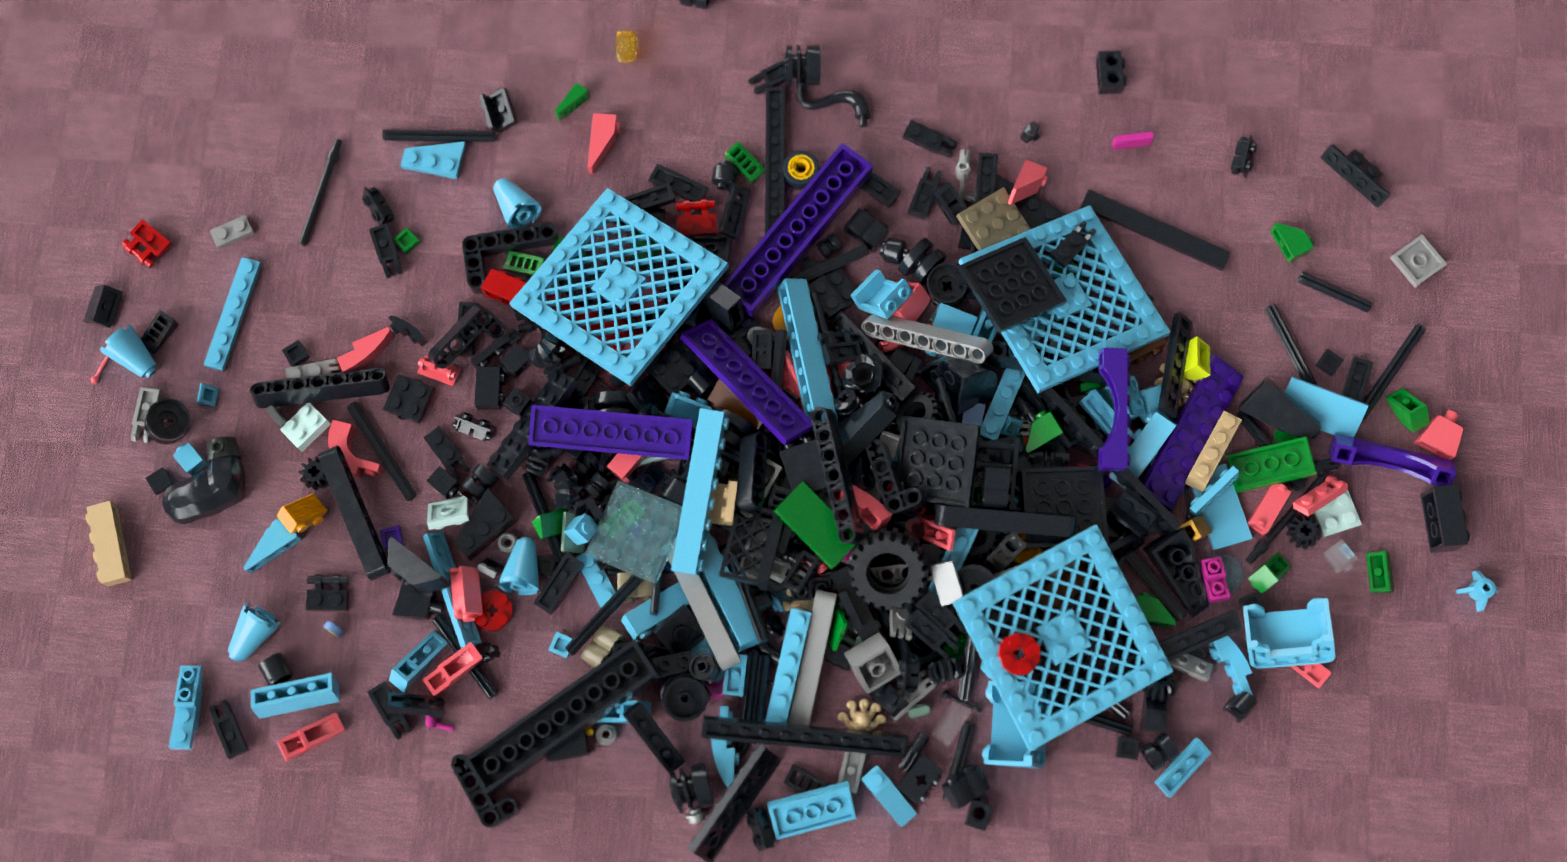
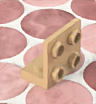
M729 481V485L718 483V488L713 493V498L715 499L714 510H710L709 519L712 520L711 524L732 526L738 482Z

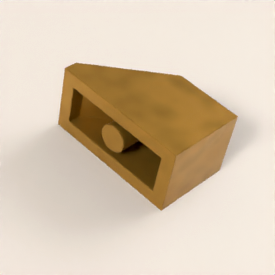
M1203 515L1187 521L1176 529L1184 528L1193 543L1213 533Z

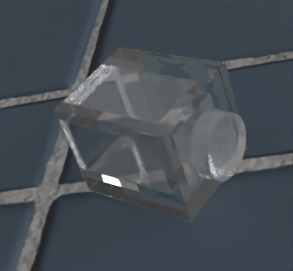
M1343 540L1338 541L1321 554L1336 573L1341 571L1348 572L1355 566L1353 562L1358 559Z

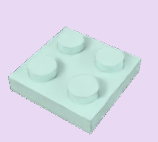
M307 403L280 430L303 452L331 423L310 403Z
M1348 489L1345 493L1313 513L1315 521L1319 523L1317 525L1318 528L1322 529L1320 532L1322 538L1362 525Z
M464 496L428 504L427 525L429 530L442 529L453 524L460 525L469 521V500Z

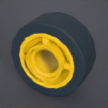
M802 150L789 154L783 165L784 179L787 184L800 190L804 189L819 171V163L816 157L810 152ZM802 167L806 171L798 172L797 169Z

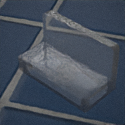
M954 700L931 735L946 746H949L972 710L966 709Z

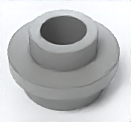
M504 533L498 539V546L503 552L510 553L518 539L512 533ZM507 540L512 541L510 546H505Z
M605 724L597 729L596 738L600 744L610 745L616 740L617 733L613 726ZM604 731H609V738H603L602 734Z
M694 807L693 811L689 810V813L685 815L686 819H689L690 824L702 822L705 820L706 810H701V807Z

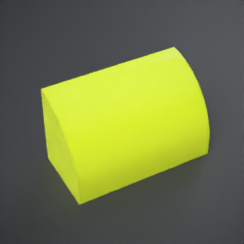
M1198 336L1189 341L1183 377L1188 380H1200L1210 376V346Z

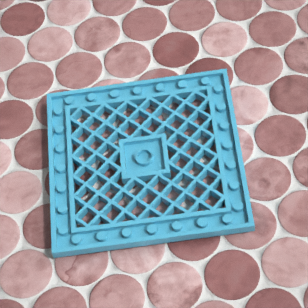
M607 188L509 304L512 308L629 386H632L724 274L729 265L726 261ZM617 221V227H607V223ZM621 221L627 225L621 226ZM635 230L641 233V235H636ZM632 231V236L622 238V232ZM618 233L619 239L609 240L608 235ZM605 236V241L595 242V237ZM650 239L657 244L651 245ZM647 240V246L637 247L638 241ZM633 243L632 249L624 250L623 244ZM611 246H620V251L610 252ZM606 248L605 254L597 255L596 249ZM662 249V255L652 257V251ZM665 249L670 251L671 254H666ZM592 250L593 256L583 257V252ZM648 252L649 258L639 259L638 254ZM625 256H635V260L625 262ZM621 257V262L616 259L611 262V259ZM677 259V265L667 267L668 260ZM681 259L687 263L681 264ZM607 260L608 265L598 267V261ZM594 262V268L585 269L584 264ZM663 262L664 267L654 269L653 263ZM580 265L581 270L571 272V266ZM641 265H650V270L640 272ZM630 267H636V272L630 269ZM692 269L693 274L683 276L682 270ZM678 271L679 277L669 279L668 273ZM595 274V280L586 282L585 276ZM665 274V280L655 281V275ZM651 276L652 282L646 283L645 277ZM581 277V283L572 284V278ZM568 279V285L559 287L558 281ZM680 283L681 289L670 290V285ZM666 286L667 292L657 293L656 287ZM591 287L594 293L587 294V288ZM652 288V295L643 296V290ZM583 289V295L574 296L573 290ZM569 291V297L560 299V293ZM555 294L556 300H546V295ZM598 298L597 305H588V300ZM602 298L608 301V303L602 304ZM668 298V304L658 306L659 299ZM584 301V307L575 309V302ZM654 301L655 307L645 308L644 302ZM640 303L641 309L631 311L630 305ZM570 304L571 309L561 311V305ZM557 306V312L550 307ZM627 307V312L617 313V308L623 311ZM613 308L612 315L603 316V310ZM599 311V317L590 318L589 312ZM585 313L586 319L576 321V315ZM646 314H656V319L646 321ZM642 315V322L632 323V317ZM567 316H571V317H572V321H570V320L567 319L566 317H567ZM628 318V324L618 325L619 319ZM614 321L615 327L605 328L604 322ZM600 323L601 329L591 331L592 324ZM581 326H586L587 331L582 329ZM643 328L644 334L634 336V329ZM629 330L630 337L620 338L619 332ZM615 333L616 339L606 341V334ZM595 336H602V341L597 339ZM631 343L630 350L621 351V344ZM617 345V351L612 349L610 346Z
M1090 205L962 257L959 260V264L962 265L1026 237L1034 250L1040 249L1037 255L1041 261L1050 264L1047 270L1052 278H1055L1054 281L1067 302L1047 312V314H1050L1049 320L1038 316L1031 319L1034 322L1033 327L1022 323L1001 333L1037 393L1098 367L1099 351L1103 347L1127 348L1128 354L1170 334L1169 328ZM1083 221L1087 225L1079 234L1084 238L1093 228L1096 230V233L1089 240L1091 247L1087 244L1082 250L1081 255H1077L1073 259L1079 262L1078 267L1068 264L1064 269L1052 258L1042 255L1043 250L1053 252ZM1085 253L1095 255L1094 260L1086 258ZM1082 265L1092 266L1091 271L1082 269ZM1053 266L1062 268V274L1052 271ZM1098 268L1105 271L1104 276L1095 273V269ZM1079 276L1088 277V283L1078 280ZM1093 279L1102 282L1101 287L1092 285ZM1105 285L1114 286V292L1105 289ZM1089 292L1098 293V299L1089 296ZM1103 295L1112 298L1111 303L1102 301ZM1116 300L1124 302V308L1115 305ZM1092 304L1096 305L1095 310L1089 309ZM1100 307L1108 309V315L1099 312ZM1113 311L1122 314L1121 319L1112 317ZM1083 315L1092 316V322L1084 320ZM1126 316L1134 318V324L1126 322ZM1055 318L1057 322L1063 320V323L1059 324L1053 322V319ZM1097 318L1106 321L1105 327L1096 324ZM1067 321L1076 323V329L1066 326ZM1110 323L1118 325V331L1110 329ZM1037 324L1047 326L1046 332L1036 329ZM1080 326L1090 328L1089 334L1079 331ZM1123 327L1129 329L1122 333ZM1051 328L1059 330V336L1051 334ZM1094 330L1102 332V338L1093 336ZM1064 332L1074 335L1073 340L1063 338ZM1034 335L1044 338L1043 344L1034 341ZM1107 335L1113 336L1106 340ZM1077 337L1087 340L1086 345L1077 343ZM1047 341L1057 342L1056 348L1048 346ZM1091 342L1096 343L1095 345L1090 347ZM1061 344L1070 347L1069 353L1060 350ZM1074 349L1080 350L1079 352L1073 354ZM1044 352L1054 354L1053 360L1043 357ZM1058 356L1063 357V359L1057 361Z
M1097 525L1087 528L952 602L1030 751L1173 672ZM1087 554L1089 559L1082 556ZM1075 560L1073 569L1065 567V565ZM1080 560L1089 562L1086 573L1078 571ZM1093 567L1095 568L1099 577L1091 575ZM1057 570L1055 578L1046 576ZM1063 570L1072 572L1069 583L1060 580ZM1076 574L1085 576L1082 587L1073 585ZM1090 578L1099 581L1096 592L1087 589ZM1045 579L1054 582L1051 593L1042 590ZM1039 580L1037 588L1028 586ZM1058 584L1068 586L1065 597L1056 594ZM1103 586L1106 589L1108 595L1101 593ZM1072 588L1081 590L1078 601L1069 599ZM1027 589L1036 591L1033 602L1024 600ZM1021 590L1019 598L1011 596V594ZM1086 592L1095 595L1092 606L1083 603ZM1041 593L1050 596L1047 607L1038 604ZM1099 597L1108 599L1105 610L1097 608ZM1054 598L1063 600L1061 611L1052 609ZM1004 599L1001 608L993 605ZM1009 599L1018 601L1015 612L1006 609ZM1068 602L1077 604L1075 613L1073 609L1066 610ZM1023 603L1032 606L1029 616L1020 614ZM1112 604L1114 605L1118 614L1110 612ZM1082 606L1091 609L1088 620L1079 617ZM1037 607L1046 610L1043 621L1034 618ZM991 608L1000 611L997 622L988 619ZM1095 611L1104 613L1101 624L1093 622ZM1050 612L1059 614L1048 620ZM1005 613L1014 615L1011 626L1002 624ZM1109 615L1118 618L1115 628L1106 626ZM1019 617L1028 620L1025 631L1016 628ZM1079 621L1087 623L1085 631L1083 630ZM1032 622L1041 624L1035 627L1037 634L1030 633ZM1122 622L1127 632L1120 630ZM988 623L996 625L994 634ZM1091 625L1100 627L1097 638L1089 636ZM1001 627L1010 629L1009 635L1014 634L1016 631L1037 638L1036 643L1041 646V642L1043 643L1047 653L1040 651V655L1047 656L1044 668L1036 666V669L1043 671L1040 682L1031 679L1033 670L1025 678L1011 674L1002 668L997 655L999 646L997 641L1001 642L1003 640L998 638ZM1105 629L1114 632L1111 642L1102 640ZM1119 633L1127 636L1124 647L1116 644ZM1088 639L1096 641L1093 652L1085 650L1091 646ZM1132 641H1133V643H1134V645H1135L1137 651H1136V650H1133V649H1130V645H1131V642H1132ZM1101 643L1110 646L1107 657L1098 654ZM1021 648L1019 649L1017 660L1023 656ZM1115 648L1123 650L1120 661L1112 658ZM1128 652L1137 654L1134 665L1125 663ZM1078 653L1076 662L1067 660ZM1083 653L1092 655L1089 666L1080 664ZM1097 657L1106 660L1103 671L1094 668ZM1051 661L1053 665L1060 663L1058 672L1049 670ZM1111 662L1119 664L1116 675L1108 673ZM1065 663L1074 665L1072 676L1063 674ZM1124 666L1133 668L1127 671L1126 673L1122 674ZM1079 667L1088 669L1085 681L1076 678ZM1093 671L1102 674L1099 685L1090 682ZM1048 673L1057 675L1054 686L1045 684ZM1107 676L1115 678L1105 684ZM1061 677L1070 679L1067 690L1058 688ZM1017 678H1018V679H1021V680H1025V683H1024V686H1023V690H1022V688H1021V686H1020V684H1019ZM1075 681L1084 684L1081 695L1072 692ZM1030 682L1039 685L1036 696L1027 694ZM1089 685L1097 688L1087 694ZM1043 687L1052 689L1050 700L1041 698ZM1057 691L1066 693L1063 705L1054 702ZM1071 695L1079 697V699L1069 704ZM1026 697L1035 699L1033 707H1031ZM1039 701L1048 703L1045 715L1036 712ZM1053 705L1061 707V709L1051 714ZM1036 715L1044 718L1038 721Z

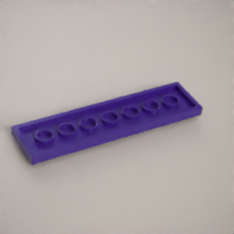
M712 319L682 333L680 339L783 445L790 443L813 429L811 419Z
M1211 355L1210 376L1197 381L1175 421L1176 427L1163 443L1142 481V484L1167 510H1172L1186 485L1185 482L1223 411L1227 410L1244 378L1241 373L1217 355Z
M532 405L528 445L689 460L693 419Z

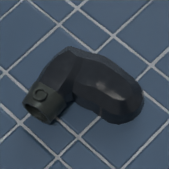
M220 437L208 441L207 463L209 465L207 470L196 473L189 479L173 483L166 489L162 498V506L166 514L174 522L180 524L192 523L197 519L218 514L243 500L245 471L236 438Z

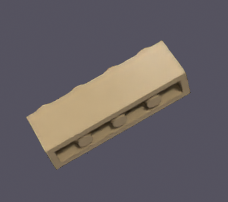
M1223 411L1189 473L1185 484L1202 493L1204 492L1242 419Z
M107 501L86 507L87 514L85 517L91 529L89 538L91 543L94 544L93 558L98 565L96 573L98 581L108 587L131 581L132 577L117 504Z

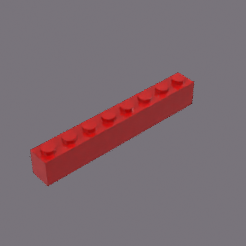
M491 268L480 288L484 296L511 307L509 303L526 282L520 277L513 278L503 270L497 271ZM555 294L546 295V300H556ZM576 302L574 303L575 309L581 308V306L577 305ZM570 304L561 305V311L571 309ZM557 306L550 307L557 312ZM589 312L590 318L599 317L598 313ZM585 313L576 315V321L586 319ZM567 316V317H566L567 319H569L570 321H572V317H571V316ZM618 320L619 326L626 325L625 322ZM614 321L604 322L605 328L615 327ZM600 323L591 325V331L601 329ZM581 326L582 329L587 331L586 326ZM629 330L619 332L620 338L630 337ZM615 333L606 334V341L616 339ZM595 336L597 339L602 341V336ZM621 344V351L623 350L625 344ZM617 345L610 346L612 349L617 351Z

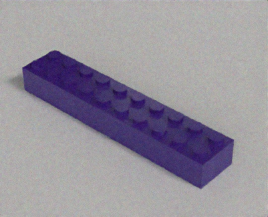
M844 143L838 147L723 284L741 297L743 310L750 317H754L872 175L873 165Z

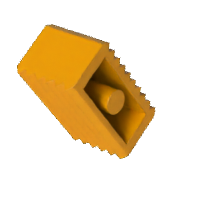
M312 493L282 506L277 517L291 534L297 531L301 533L312 524L317 526L323 522L327 508L322 505V502L315 496V493Z

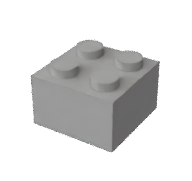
M879 632L844 653L857 681L867 694L901 674L890 646Z

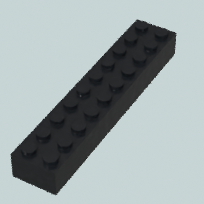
M634 639L464 760L484 793L495 794L659 679L662 674L641 641Z

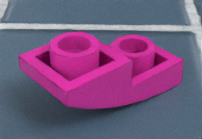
M1221 557L1201 560L1202 574L1209 603L1229 600L1231 596L1225 580L1226 572Z

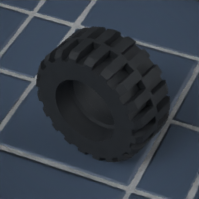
M887 527L881 528L880 532L874 530L869 533L868 537L864 536L861 543L856 546L850 561L849 575L851 576L850 582L852 587L856 586L855 592L858 596H864V602L867 604L873 602L875 603L874 607L880 609V606H886V610H892L893 606L901 609L904 608L905 603L910 605L914 602L915 597H919L922 594L927 582L929 558L925 555L926 549L924 546L919 545V540L916 537L913 539L909 537V532H898L899 528L893 527L892 531H888ZM882 553L896 554L908 565V576L905 580L896 584L881 582L873 575L870 569L872 559Z

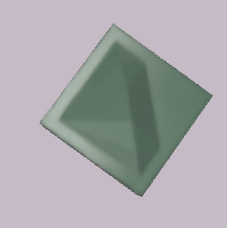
M916 704L907 713L908 717L913 719L928 715L930 710L928 705Z

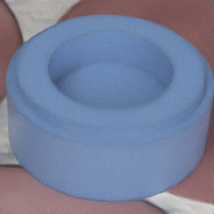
M327 621L323 626L324 629L338 638L344 633L343 629L330 621Z

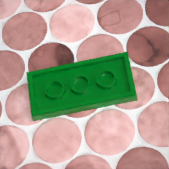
M1307 436L1227 455L1229 467L1234 466L1239 471V478L1234 482L1236 493L1317 475Z
M801 482L774 510L830 569H833L856 545L845 544L840 541L833 512L804 482ZM850 531V533H849L850 539L853 538V532H852V531Z

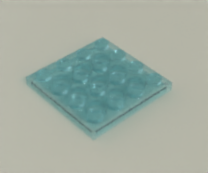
M618 481L605 508L603 518L598 524V530L593 535L585 555L656 585L677 539L683 506Z

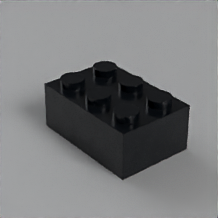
M1458 484L1435 486L1420 494L1430 553L1455 551L1468 545L1470 536L1465 527L1466 514L1462 510V492L1459 490Z

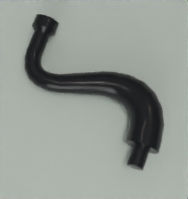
M801 78L800 85L796 87L798 88V100L802 107L808 110H817L837 103H848L854 108L855 118L859 120V126L867 127V119L871 117L869 104L861 93L854 90H841L817 101L809 102L805 97L806 80Z

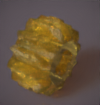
M630 30L619 31L615 38L616 58L623 63L634 62L638 49L636 33Z

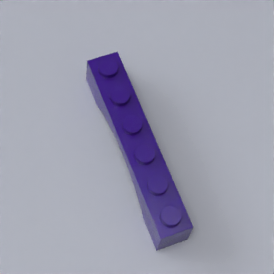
M1103 347L1099 351V373L1109 386L1114 402L1112 429L1107 440L1098 450L1099 471L1122 472L1130 465V454H1127V446L1130 445V434H1127V426L1130 425V414H1127V406L1130 405V394H1127V386L1130 385V375L1127 374V367L1130 366V355H1127V348Z
M1334 434L1329 448L1331 461L1347 465L1387 467L1413 475L1429 484L1437 486L1452 485L1457 473L1452 460L1340 434Z

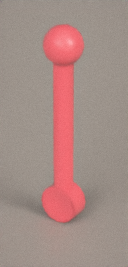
M108 356L105 357L95 376L91 377V383H98V377L109 360Z

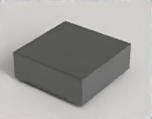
M270 405L266 409L278 425L283 427L289 421L279 408Z

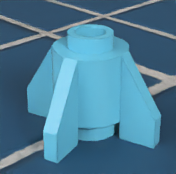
M1479 570L1472 572L1473 582L1469 587L1456 590V594L1469 593L1470 597L1476 600L1477 612L1484 611L1488 598L1500 592V589L1495 586L1493 581L1486 578Z

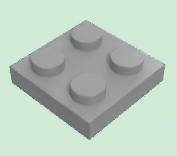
M1422 234L1390 257L1414 288L1447 265Z

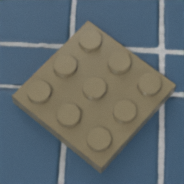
M1004 187L956 216L978 251L1031 230L1016 205L1007 204L1010 196Z

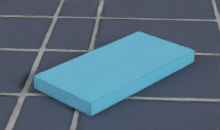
M1293 376L1285 391L1320 422V430L1332 435L1340 434L1354 438L1368 408V404Z
M1227 464L1217 466L1208 485L1212 482L1215 484L1220 479L1219 475L1225 469H1228ZM1232 484L1201 514L1213 532L1208 535L1213 551L1253 539L1234 484ZM1191 487L1195 498L1201 497L1206 493L1205 490L1202 493Z
M848 781L767 802L776 840L857 819Z

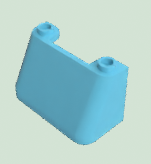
M1328 598L1312 599L1307 603V609L1265 613V609L1258 604L1243 606L1248 654L1252 667L1262 669L1328 663L1335 659Z
M989 681L986 687V697L993 703L991 744H987L982 752L984 764L1043 769L1046 761V743L1032 751L1027 748L994 682ZM1019 682L1022 690L1025 682ZM1030 682L1027 694L1036 696L1039 685ZM1043 687L1041 698L1048 700L1046 692L1048 689ZM1026 697L1031 707H1033L1035 699ZM1039 701L1036 712L1045 715L1048 703ZM1036 715L1038 721L1044 718Z

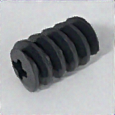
M853 389L843 390L834 403V407L838 410L843 420L863 406V403L859 400Z

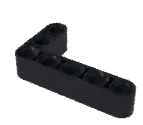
M543 223L465 237L462 241L467 283L471 291L475 294L483 293L480 287L486 279L485 256L552 246L558 238L555 226L550 223ZM547 232H553L551 237L544 236ZM528 235H534L532 240H525ZM509 238H515L513 243H506ZM490 241L496 242L494 246H487ZM472 244L477 245L473 250L468 249ZM479 262L476 268H471L472 263ZM475 281H482L479 286H473Z

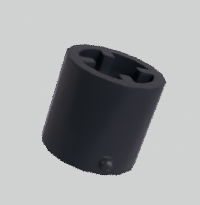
M282 653L273 654L258 665L268 686L284 683L294 674Z

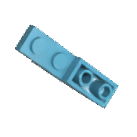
M1229 636L1210 643L1211 648L1209 652L1212 659L1216 660L1217 664L1224 661L1226 663L1224 666L1225 671L1233 680L1232 688L1235 695L1242 691L1253 695L1245 677L1251 674L1252 671L1237 645Z
M181 665L173 704L176 709L169 742L170 749L192 750L194 734L198 732L201 711V666Z
M720 706V717L733 718V711H729L728 706ZM711 739L712 751L718 772L728 788L738 776V774H734L735 766H739V753H735V748H727V744L731 745V741Z

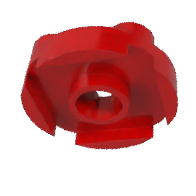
M490 590L481 594L483 614L475 618L476 624L486 631L493 632L503 629L513 617L511 601L500 591ZM494 605L498 612L491 616L487 610Z
M1014 633L1003 638L998 646L997 655L1005 671L1014 675L1029 674L1039 663L1040 646L1031 636L1024 633ZM1021 648L1024 656L1017 660L1014 651H1019Z

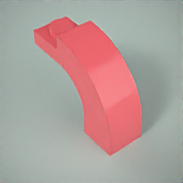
M332 420L328 433L329 449L335 446L341 448L352 475L361 478L363 472V474L375 477V474L382 476L384 468L380 464L354 456L351 444L356 429L351 424Z

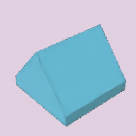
M200 383L197 404L215 407L219 388Z
M1008 413L1000 434L1008 437L1018 435L1024 421Z

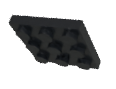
M686 236L729 263L732 244L731 236ZM677 259L669 260L668 266L677 265ZM681 259V264L687 263ZM692 269L682 270L683 276L693 274ZM727 270L724 272V274H723L721 277H726V275H727ZM678 271L668 273L669 276L679 277Z

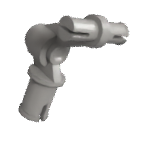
M962 149L956 166V177L960 180V193L958 194L963 202H975V194H964L965 180L970 177V170L972 169L970 164L972 152L967 149L966 155H964L965 149Z

